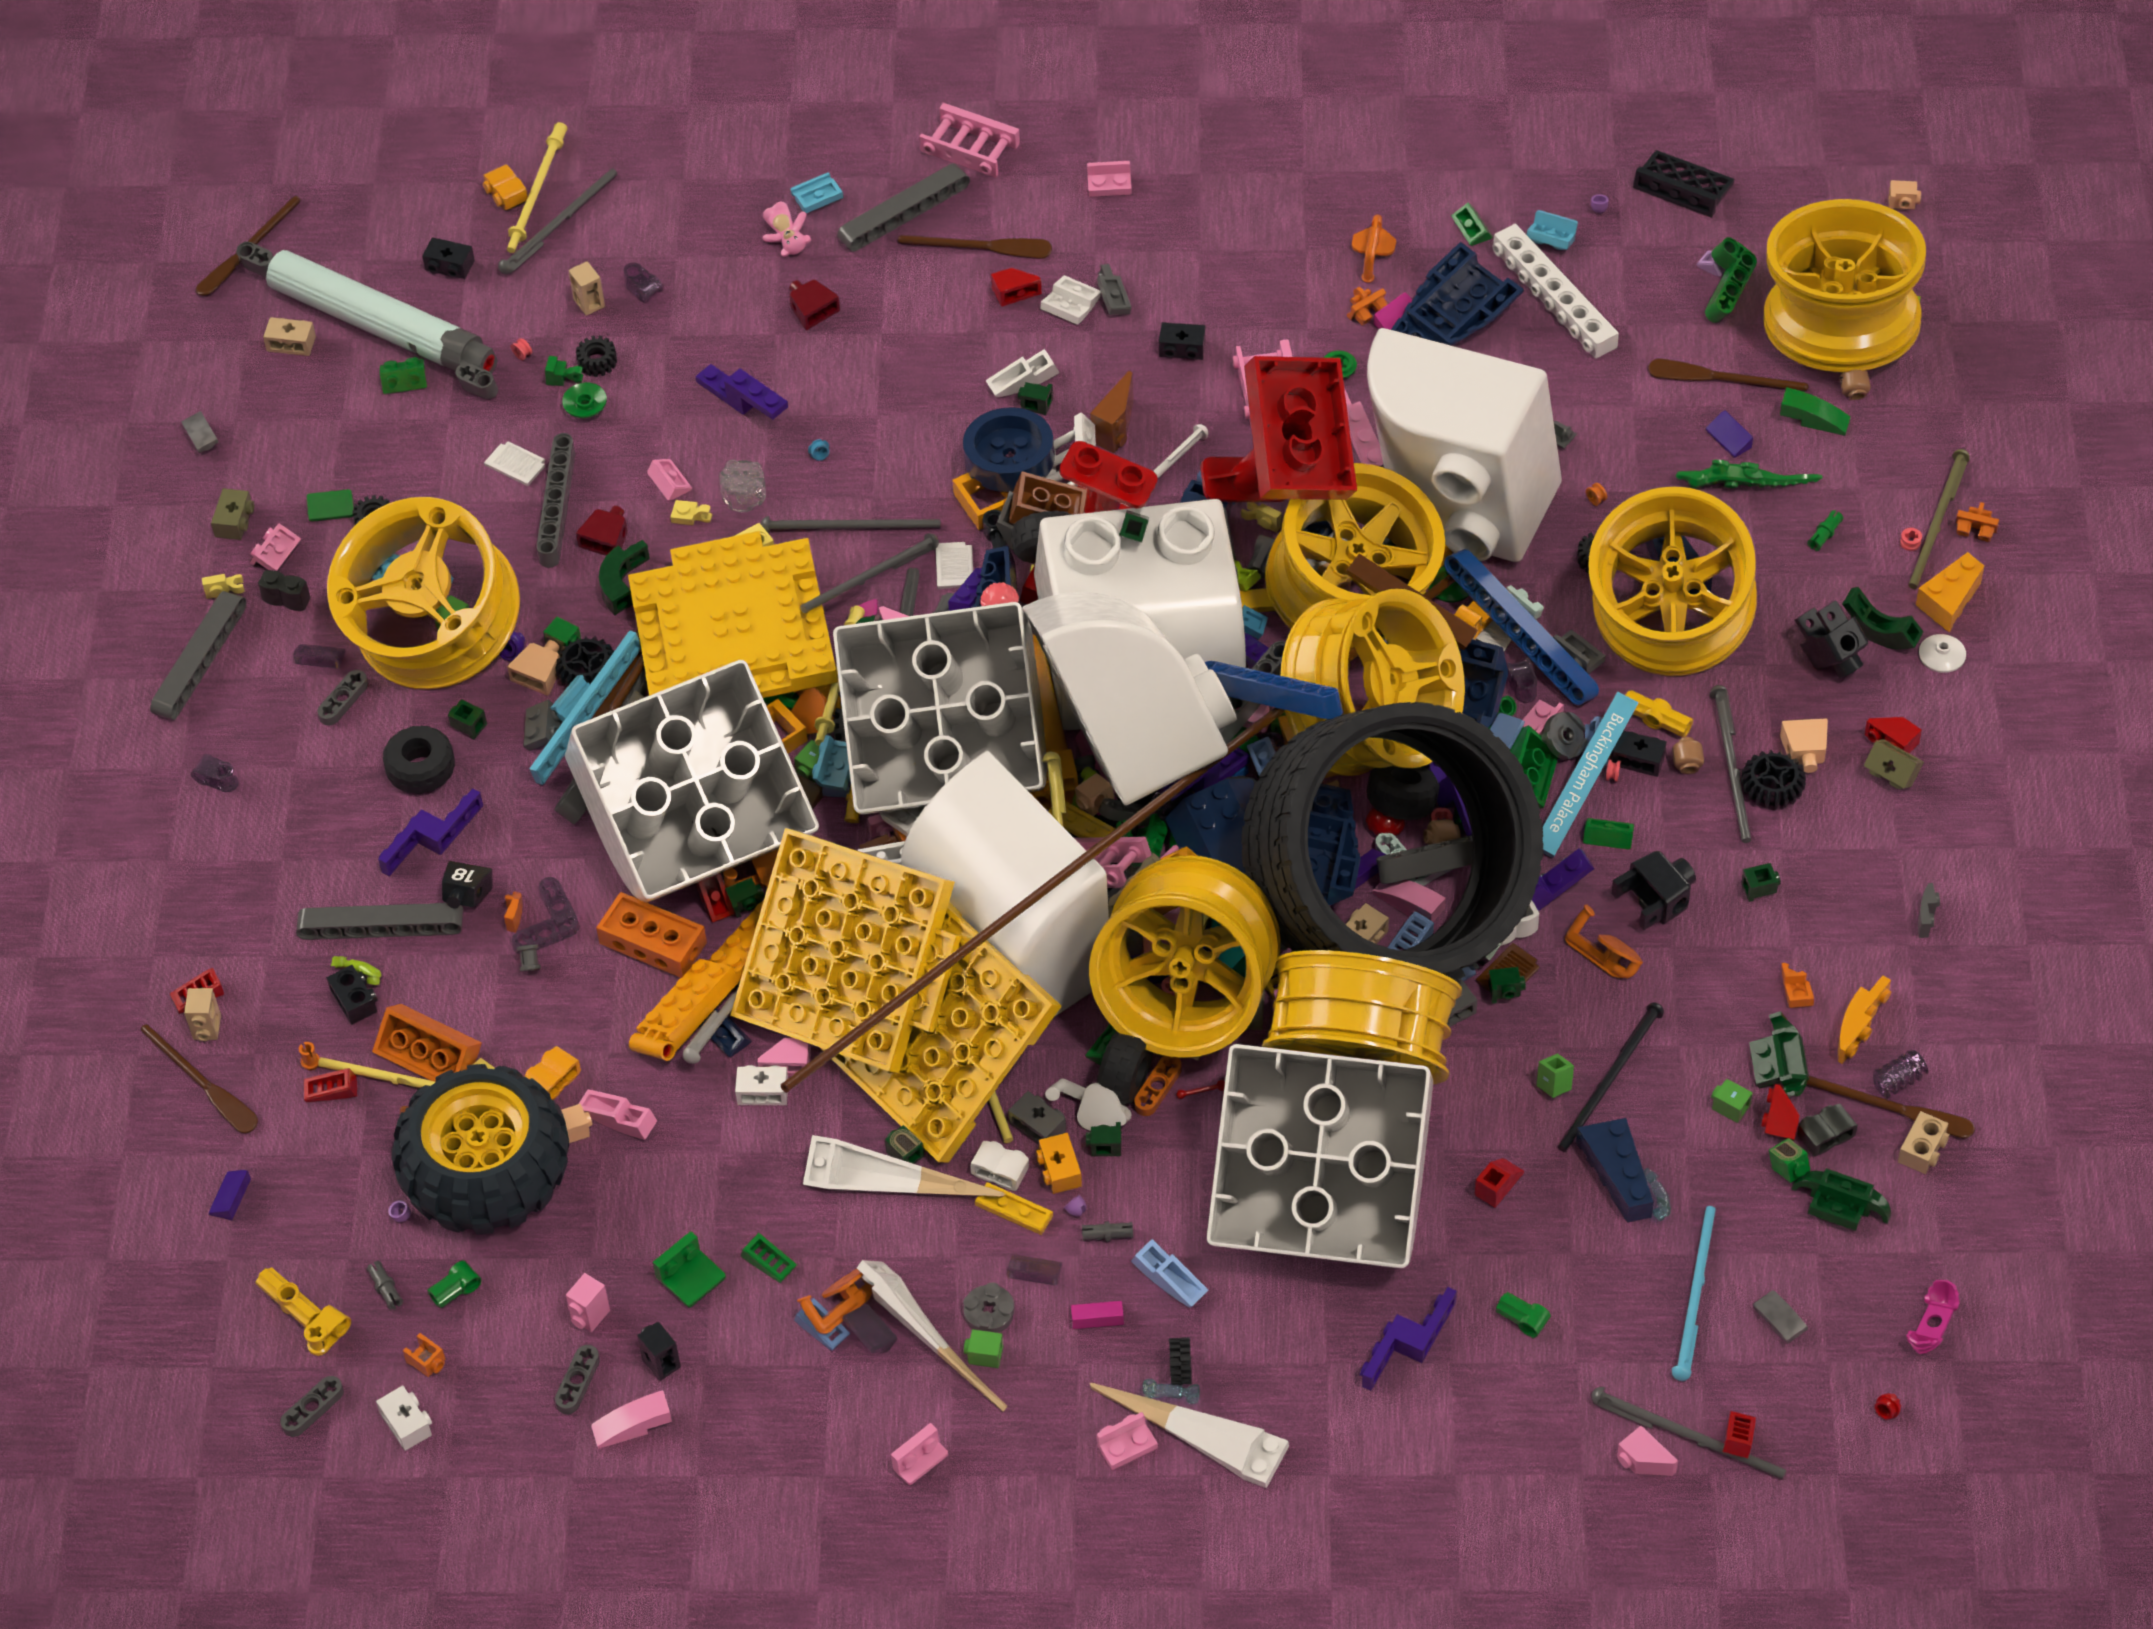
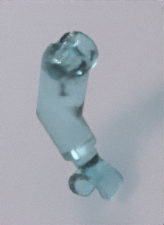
M1646 1168L1644 1174L1647 1182L1651 1185V1190L1657 1199L1658 1205L1652 1213L1659 1221H1662L1671 1214L1670 1196L1661 1182L1657 1181L1659 1178L1658 1174Z
M1146 1379L1142 1384L1143 1394L1147 1398L1173 1397L1181 1399L1186 1397V1401L1190 1404H1195L1200 1399L1198 1384L1183 1388L1179 1385L1157 1384L1154 1379Z

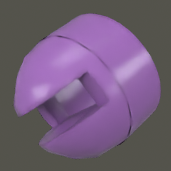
M1601 194L1592 196V210L1596 213L1605 212L1608 207V197Z
M1077 1195L1064 1208L1069 1214L1077 1217L1085 1212L1086 1203L1080 1195Z
M402 1200L392 1203L388 1210L391 1218L398 1223L407 1221L411 1214L409 1206Z

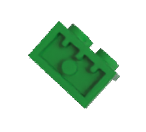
M692 1231L653 1261L656 1278L688 1308L692 1307L726 1279V1274L700 1250L698 1237Z

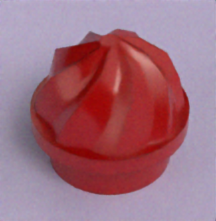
M1886 1393L1880 1395L1875 1404L1876 1413L1885 1420L1897 1417L1902 1406L1900 1399L1895 1394Z

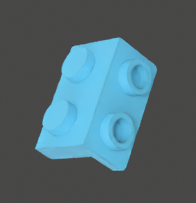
M1537 210L1534 223L1529 227L1526 235L1534 243H1545L1552 245L1553 248L1558 250H1567L1575 240L1578 221Z
M825 735L824 741L819 746L818 762L812 770L813 779L819 786L846 791L850 779L846 742L834 740L829 735Z

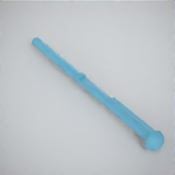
M1707 1206L1705 1210L1678 1366L1672 1368V1375L1678 1381H1685L1692 1374L1691 1365L1698 1326L1695 1323L1701 1288L1705 1282L1704 1273L1716 1210L1713 1206Z

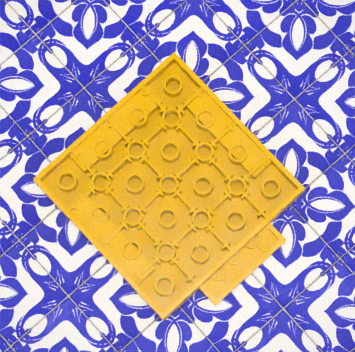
M760 531L670 549L673 566L628 575L649 696L738 660H744L748 664L762 698L839 682L823 606L820 605L807 613H803L800 608L802 604L820 595L808 538L763 547Z
M785 828L730 1016L828 1049L958 949L961 936L941 930L955 882L797 830ZM952 967L839 1054L889 1072L899 1073L912 1027L914 1026L929 1032L934 1031Z
M949 902L941 930L961 936L959 949L979 932L962 918V913ZM986 940L952 967L934 1031L929 1032L914 1026L912 1027L899 1073L889 1072L841 1054H837L832 1060L900 1126H906L923 1143L924 1149L938 1162L949 1163L976 1126L974 1119L1026 1047L1036 1043L1062 1005L1029 975L1023 974Z

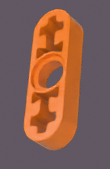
M1163 1056L1134 1099L1135 1111L1139 1115L1150 1116L1155 1113L1181 1074V1060L1179 1057ZM1171 1064L1175 1065V1068L1171 1067V1068L1168 1070L1167 1076H1166V1075H1165V1073H1166V1066L1170 1067ZM1155 1081H1161L1165 1086L1157 1090L1152 1088L1151 1084ZM1149 1095H1151L1150 1105L1146 1104L1145 1106H1141V1102L1146 1103L1149 1099Z

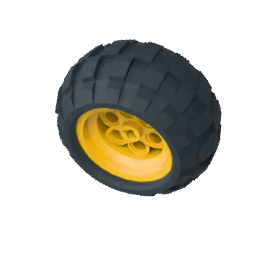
M485 1064L467 1065V1070L455 1073L453 1070L444 1072L436 1077L433 1085L421 1087L410 1098L409 1107L406 1108L405 1112H401L393 1134L395 1141L391 1150L392 1163L401 1190L409 1197L410 1203L428 1220L432 1218L438 1220V1223L447 1230L460 1233V1231L463 1232L465 1229H471L475 1231L476 1235L494 1233V1228L508 1225L509 1228L516 1227L526 1222V1215L532 1211H541L551 1201L553 1189H555L556 1185L560 1186L568 1163L567 1153L570 1146L563 1113L544 1087L533 1078L523 1077L516 1069L506 1066L488 1069Z

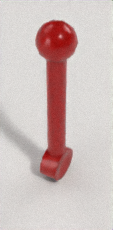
M1220 1080L1215 1085L1187 1091L1180 1089L1176 1095L1179 1099H1183L1187 1095L1215 1089L1224 1091L1225 1081Z

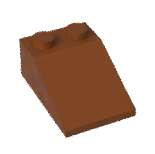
M1128 371L1090 413V420L1095 424L1096 445L1113 454L1119 447H1123L1127 440L1133 406V373L1131 371Z
M1021 472L1014 487L1009 523L1015 524L1025 516L1043 511H1065L1072 515L1083 514L1087 489Z

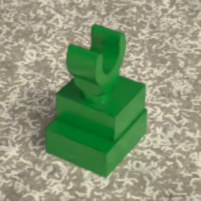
M549 356L545 368L546 385L564 386L566 377L574 382L581 383L583 367L574 366L567 368V361H559L557 356Z

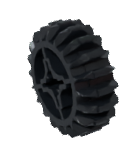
M586 635L581 640L576 637L575 642L569 641L568 646H561V652H557L560 658L557 659L555 666L556 676L560 679L562 685H566V687L578 675H583V679L591 684L614 653V650L610 644H606L604 639L598 641L596 636L589 639Z
M1772 749L1768 754L1763 751L1759 753V756L1753 754L1751 760H1747L1744 769H1742L1741 784L1744 794H1749V801L1756 799L1757 806L1761 803L1765 804L1766 809L1769 805L1774 806L1775 809L1779 805L1786 808L1788 803L1794 805L1796 799H1800L1803 790H1805L1806 775L1803 765H1798V758L1791 759L1790 753L1786 756L1782 755L1781 750L1778 754L1773 753Z

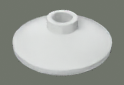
M1936 634L1927 637L1921 643L1919 658L1928 669L1939 673H1949L1959 669L1964 664L1966 650L1958 639L1950 635Z

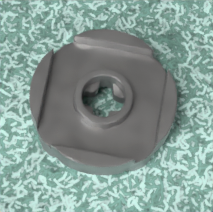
M1560 712L1550 716L1541 734L1543 743L1547 744L1549 750L1560 760L1579 756L1587 744V738H1584L1583 734L1585 726L1581 719L1571 712ZM1564 731L1567 732L1566 737L1568 740H1566L1563 736Z
M990 1282L987 1285L979 1286L972 1290L964 1299V1317L967 1324L974 1330L999 1333L1006 1329L1013 1320L1014 1300L1011 1294L997 1283ZM987 1305H992V1306H994V1307H993L994 1312H993V1313H990L989 1311L983 1312V1310L985 1309V1306H987Z

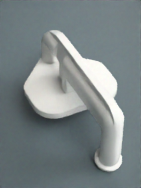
M1062 1078L1045 1092L1046 1098L1050 1101L1057 1100L1061 1092L1081 1100L1077 1119L1079 1124L1091 1131V1126H1116V1122H1121L1122 1126L1132 1116L1131 1111L1120 1103L1118 1096L1113 1091L1102 1087L1099 1083H1093L1084 1088Z

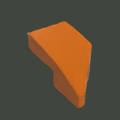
M514 891L512 895H505L507 912L504 920L507 931L516 933L522 916L523 902L521 893Z
M1781 963L1789 1008L1814 1006V996L1810 982L1807 981V973L1803 971L1796 972L1789 968V964Z

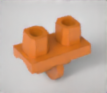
M1361 287L1355 288L1353 290L1354 297L1350 299L1354 305L1351 306V312L1347 314V317L1350 321L1355 318L1362 326L1373 318L1368 311L1369 309L1373 308L1377 313L1388 305L1384 299L1386 291L1381 288L1371 294L1369 288L1363 290Z
M1980 502L1978 508L1970 506L1968 512L1958 510L1956 518L1957 534L1967 537L1972 527L1980 529L1978 539L1990 542L1993 534L1997 533L1999 519L1992 518V511L1984 510L1985 503Z

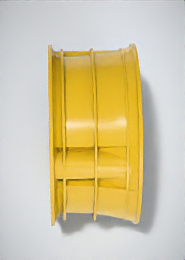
M433 497L406 498L389 503L371 512L359 521L345 536L333 557L328 574V603L338 627L348 639L360 648L364 658L374 670L386 679L408 688L439 689L461 683L486 668L504 649L518 619L520 609L519 585L509 561L491 543L489 535L477 518L463 507L444 499ZM448 539L477 545L481 553L484 568L483 584L479 598L473 608L454 611L447 600L451 588V575L442 558ZM419 540L413 551L402 554L388 566L382 578L369 583L375 572L389 557L403 547ZM441 605L451 614L445 620L435 611ZM390 606L396 613L405 617L415 618L429 615L441 624L437 633V640L422 646L408 648L393 647L379 643L367 636L366 610Z
M1388 589L1378 592L1370 598H1359L1352 601L1334 598L1317 602L1301 614L1288 635L1282 656L1281 676L1337 688L1343 709L1342 715L1356 712L1348 682V658L1351 642L1364 667V688L1370 702V708L1393 703L1422 702L1454 709L1456 713L1463 712L1465 682L1463 664L1457 642L1448 623L1436 607L1413 591ZM1375 624L1384 635L1388 644H1386L1383 638L1376 631L1374 627ZM1285 710L1294 736L1305 731L1306 728L1326 720ZM1367 738L1344 753L1329 772L1342 776H1354L1366 773L1373 768L1390 766L1417 768L1428 765L1433 761L1419 751L1402 743L1382 738Z
M1308 950L1286 953L1276 959L1275 967L1278 970L1279 985L1277 997L1273 1003L1274 1016L1272 1028L1268 1033V1038L1263 1041L1262 1047L1422 1065L1429 1068L1433 1077V1084L1442 1083L1449 1078V1070L1445 1067L1447 1060L1440 1053L1442 1040L1447 1039L1451 1035V1028L1447 1023L1451 1011L1455 1007L1456 999L1462 994V987L1458 982L1442 973L1416 964L1361 953Z

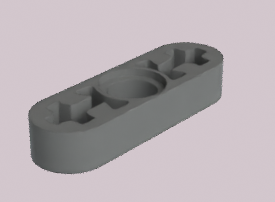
M350 671L318 707L317 712L322 724L328 726L336 724L367 689L368 681L363 671ZM342 694L349 696L345 701H339L337 697Z
M1104 798L1098 812L1107 819L1123 822V820H1128L1145 805L1135 803L1124 805L1120 800ZM1157 809L1152 813H1157L1160 819L1163 820L1164 814ZM1151 815L1144 819L1142 822H1140L1138 825L1147 827L1149 825Z
M583 1345L578 1348L555 1396L556 1406L559 1412L563 1414H572L578 1410L596 1372L600 1358L598 1350L594 1346ZM590 1354V1355H592V1359H591V1358H588V1359H587V1361H586V1363H585V1367H586V1369H585V1368H583V1366H584L583 1357L587 1358L588 1355ZM575 1375L585 1377L584 1381L580 1384L570 1382L571 1378ZM570 1391H572V1393H571L572 1402H567V1404L564 1405V1404H563V1400H564V1401H567V1399H568L569 1396H570Z
M335 1376L323 1378L285 1412L280 1420L283 1432L290 1437L299 1436L331 1408L344 1393L340 1379ZM327 1387H331V1388H334V1387H335L336 1390H335L334 1392H332L331 1390H329V1391L327 1392V1389H326V1388H327ZM315 1401L319 1403V1407L314 1411H307L305 1409L309 1402ZM290 1421H292V1422H296V1421H297L298 1425H296V1426L290 1425V1426H289L288 1423H289Z

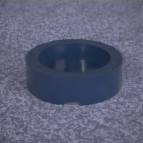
M1012 407L995 409L977 417L964 433L963 450L966 470L972 479L975 478L987 489L1000 492H1014V487L1021 472L1046 478L1053 468L1055 452L1052 429L1044 418L1032 411ZM1009 452H1011V454L1014 455L1010 458L1005 457V455L1009 454Z

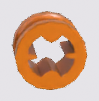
M1594 483L1592 487H1588L1585 490L1588 500L1595 506H1598L1601 501L1603 502L1607 499L1606 490L1599 483Z

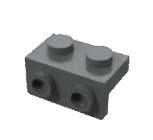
M1572 629L1562 637L1557 634L1553 637L1588 674L1605 662L1606 655Z
M549 700L526 709L524 747L529 751L547 744L562 724L555 710L550 708L553 703Z

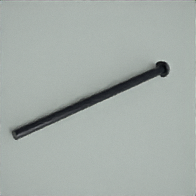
M1652 1002L1646 1006L1647 1012L1620 1050V1055L1601 1083H1598L1595 1092L1559 1143L1558 1149L1560 1151L1566 1152L1577 1136V1127L1584 1126L1655 1019L1663 1017L1664 1009L1661 1004Z

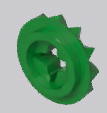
M1333 351L1323 357L1341 358V364L1343 362V377L1349 379L1351 374H1355L1357 362L1350 353Z

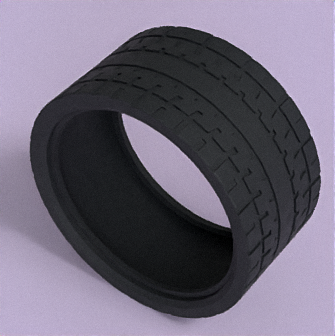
M1422 702L1393 703L1340 715L1318 722L1291 738L1287 742L1288 744L1283 745L1274 754L1272 760L1266 764L1259 775V781L1255 783L1249 797L1250 800L1245 810V824L1242 827L1241 839L1242 862L1246 870L1244 874L1254 881L1268 898L1280 927L1281 943L1286 948H1290L1291 952L1326 950L1368 954L1416 964L1442 974H1448L1460 970V968L1470 966L1495 950L1498 944L1502 943L1513 932L1515 926L1519 924L1527 911L1526 907L1530 905L1539 881L1542 867L1540 863L1543 860L1542 819L1539 816L1538 801L1527 774H1524L1522 765L1516 756L1511 753L1508 746L1499 737H1495L1490 729L1476 722L1470 716L1461 712L1456 713L1454 709ZM1367 738H1382L1402 743L1419 751L1433 761L1446 774L1458 791L1468 814L1473 842L1471 871L1459 904L1448 920L1434 934L1419 944L1403 951L1377 945L1363 938L1342 922L1324 899L1316 883L1309 858L1308 824L1313 801L1319 786L1335 762L1344 753Z

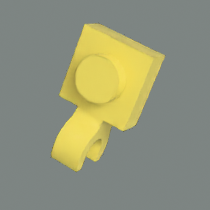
M676 500L670 516L671 523L694 525L695 520L710 522L712 518V513H709L711 506L703 504L698 507V502Z
M1247 502V509L1251 511L1241 510V517L1245 520L1257 519V524L1276 533L1281 528V512L1263 503L1258 506L1255 502Z
M225 574L202 578L207 599L217 598L222 591H232L236 594L245 592L243 584L236 585L244 583L240 574L226 578Z

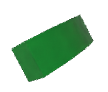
M1786 387L1781 403L1780 416L1802 420L1801 426L1843 436L1846 435L1851 416L1814 395Z

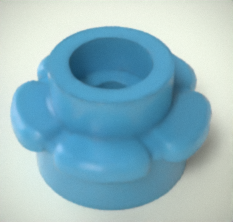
M821 439L814 440L808 447V453L816 460H824L830 452L829 443Z

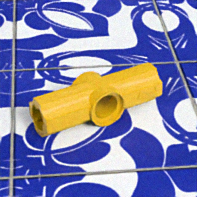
M1628 690L1625 696L1639 702L1633 714L1642 718L1648 727L1652 729L1662 727L1681 737H1686L1690 732L1693 719L1673 710L1671 705L1664 699L1656 698L1652 700L1633 690Z
M272 1267L269 1269L265 1268L259 1273L256 1285L278 1303L284 1313L290 1314L305 1328L321 1312L315 1304L299 1291L296 1284L288 1282Z

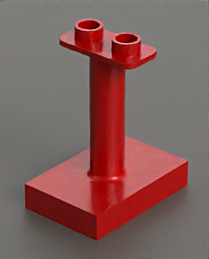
M1254 356L1244 365L1254 448L1245 457H1207L1204 459L1200 467L1204 496L1208 500L1218 499L1221 502L1280 503L1286 499L1347 500L1357 491L1341 358Z
M1076 441L1070 446L1059 469L1060 475L1064 479L1078 484L1080 488H1087L1083 513L1128 509L1131 507L1136 509L1142 508L1148 502L1158 480L1157 474L1154 471L1083 441ZM1035 565L1022 588L1020 601L1025 604L1038 600L1034 578Z

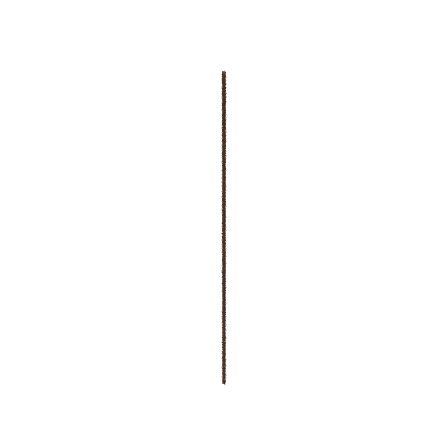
M1448 575L1423 595L1432 600L1453 584L1455 580ZM1377 629L1376 631L1379 633V635L1381 637H1384L1380 629ZM1355 647L1349 651L1348 663L1359 656ZM1275 707L1226 744L1228 753L1225 757L1282 715L1285 710ZM1225 757L1180 779L780 1085L781 1089L785 1093L789 1092Z

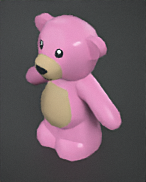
M777 202L773 207L767 208L763 212L764 220L777 234H766L762 239L767 243L782 242L783 250L781 255L783 257H787L789 254L796 255L804 250L806 244L810 243L811 237L809 235L804 236L799 232L806 219L805 212L799 213L794 223L785 202Z

